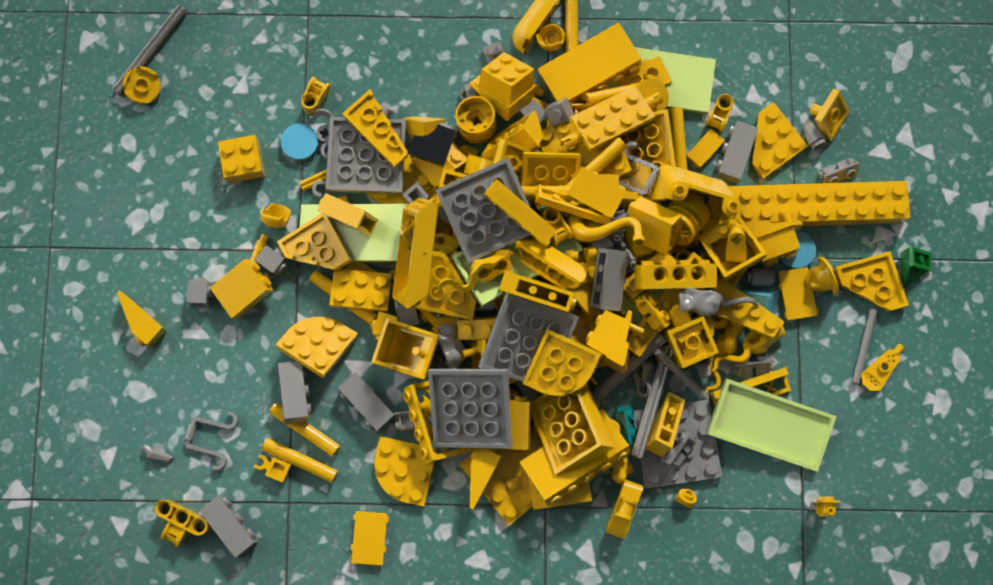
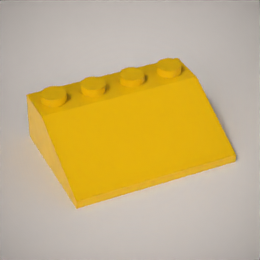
M668 109L653 112L656 116L654 120L620 136V139L625 144L636 142L640 145L639 148H632L630 155L658 167L663 165L676 167Z
M587 384L578 391L568 395L552 396L543 394L532 401V418L556 475L599 458L615 448Z

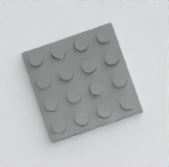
M330 117L326 192L403 194L404 161L394 168L344 117ZM388 119L405 147L406 120Z
M509 158L435 190L467 263L530 236L528 232L483 195L495 179H497L530 207Z
M506 293L478 367L480 369H508L509 378L523 382L546 329L571 339L579 317Z
M429 369L428 378L434 447L507 449L513 447L508 369Z
M709 400L684 404L677 433L681 429L692 432L697 438L689 453L682 450L681 453L686 457L679 468L671 469L668 464L660 461L662 457L645 449L643 458H639L644 489L722 477L716 437L706 434L712 419ZM657 407L655 418L659 412L660 407ZM645 409L634 411L635 420L633 422L634 428L637 431L639 430Z

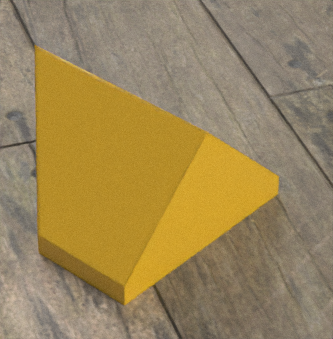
M417 116L402 118L406 120V130L412 139L414 135L424 136L430 134L438 124L440 125V123H444L446 120L444 118Z

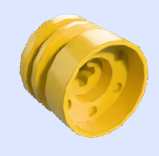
M471 96L459 103L455 118L460 136L470 144L479 145L488 142L494 136L497 126L493 105L481 96Z
M689 193L683 200H673L669 207H667V209L682 215L675 243L685 246L690 244L710 219V213L705 203Z

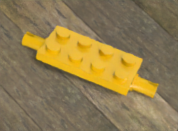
M633 86L571 116L570 122L574 127V131L572 134L559 140L560 145H564L562 149L567 150L576 144H583L590 152L654 120L656 116L651 108L663 103L662 96H659L660 93L656 92L643 98L637 87Z

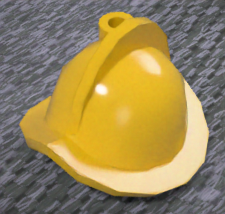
M816 257L819 264L812 267L805 278L806 285L815 292L831 290L833 295L836 296L839 293V283L832 265L824 257Z

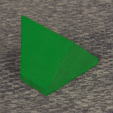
M908 247L901 252V278L904 289L927 272L932 271L930 252L915 247Z

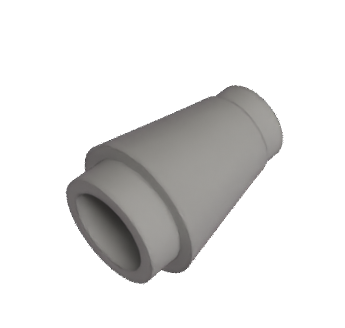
M812 122L802 126L809 148L815 151L826 145V137Z

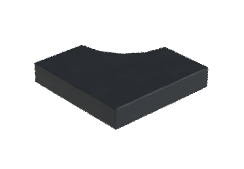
M438 124L435 130L428 135H414L407 155L444 167L456 130Z

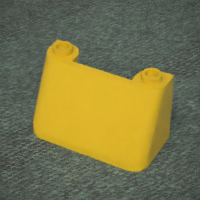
M672 165L659 167L660 172L652 188L650 201L661 203L662 200L667 199L681 201L690 192L706 197L705 205L712 213L711 219L718 221L739 219L741 203L726 182Z

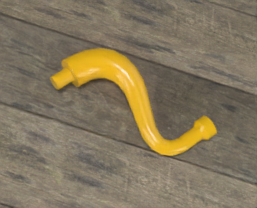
M573 214L567 217V224L572 231L573 237L578 241H597L623 227L633 226V245L642 246L645 244L642 226L635 218L625 217L600 227L588 228L583 224V218Z

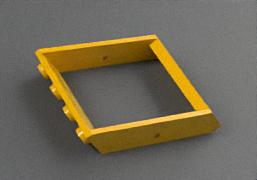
M417 198L403 208L401 225L407 220H412L414 217L415 223L414 229L411 232L413 238L411 250L401 235L399 236L392 297L406 309L417 307L421 303L420 300L428 295L438 207L434 201Z

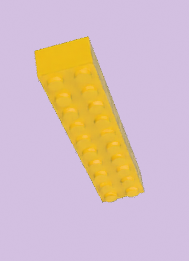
M907 181L729 186L741 203L740 216L745 223L769 220L770 223L784 222L781 213L789 211L793 222L801 221L802 226L904 223L910 219ZM722 220V221H718V222H719V224H721V223L725 222L726 220Z

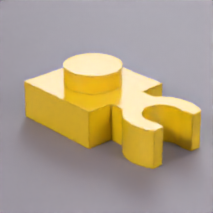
M259 455L258 457L263 459L264 463L262 466L255 464L254 467L258 470L266 469V476L284 483L292 465L275 457L269 462L266 456Z

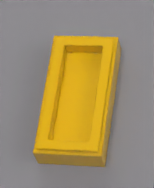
M710 129L690 150L686 157L700 169L725 140Z

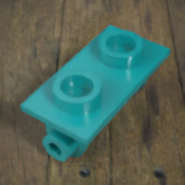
M632 406L615 408L616 412H614L615 421L624 427L620 433L628 445H634L637 437L636 433H638V430L634 428V410Z

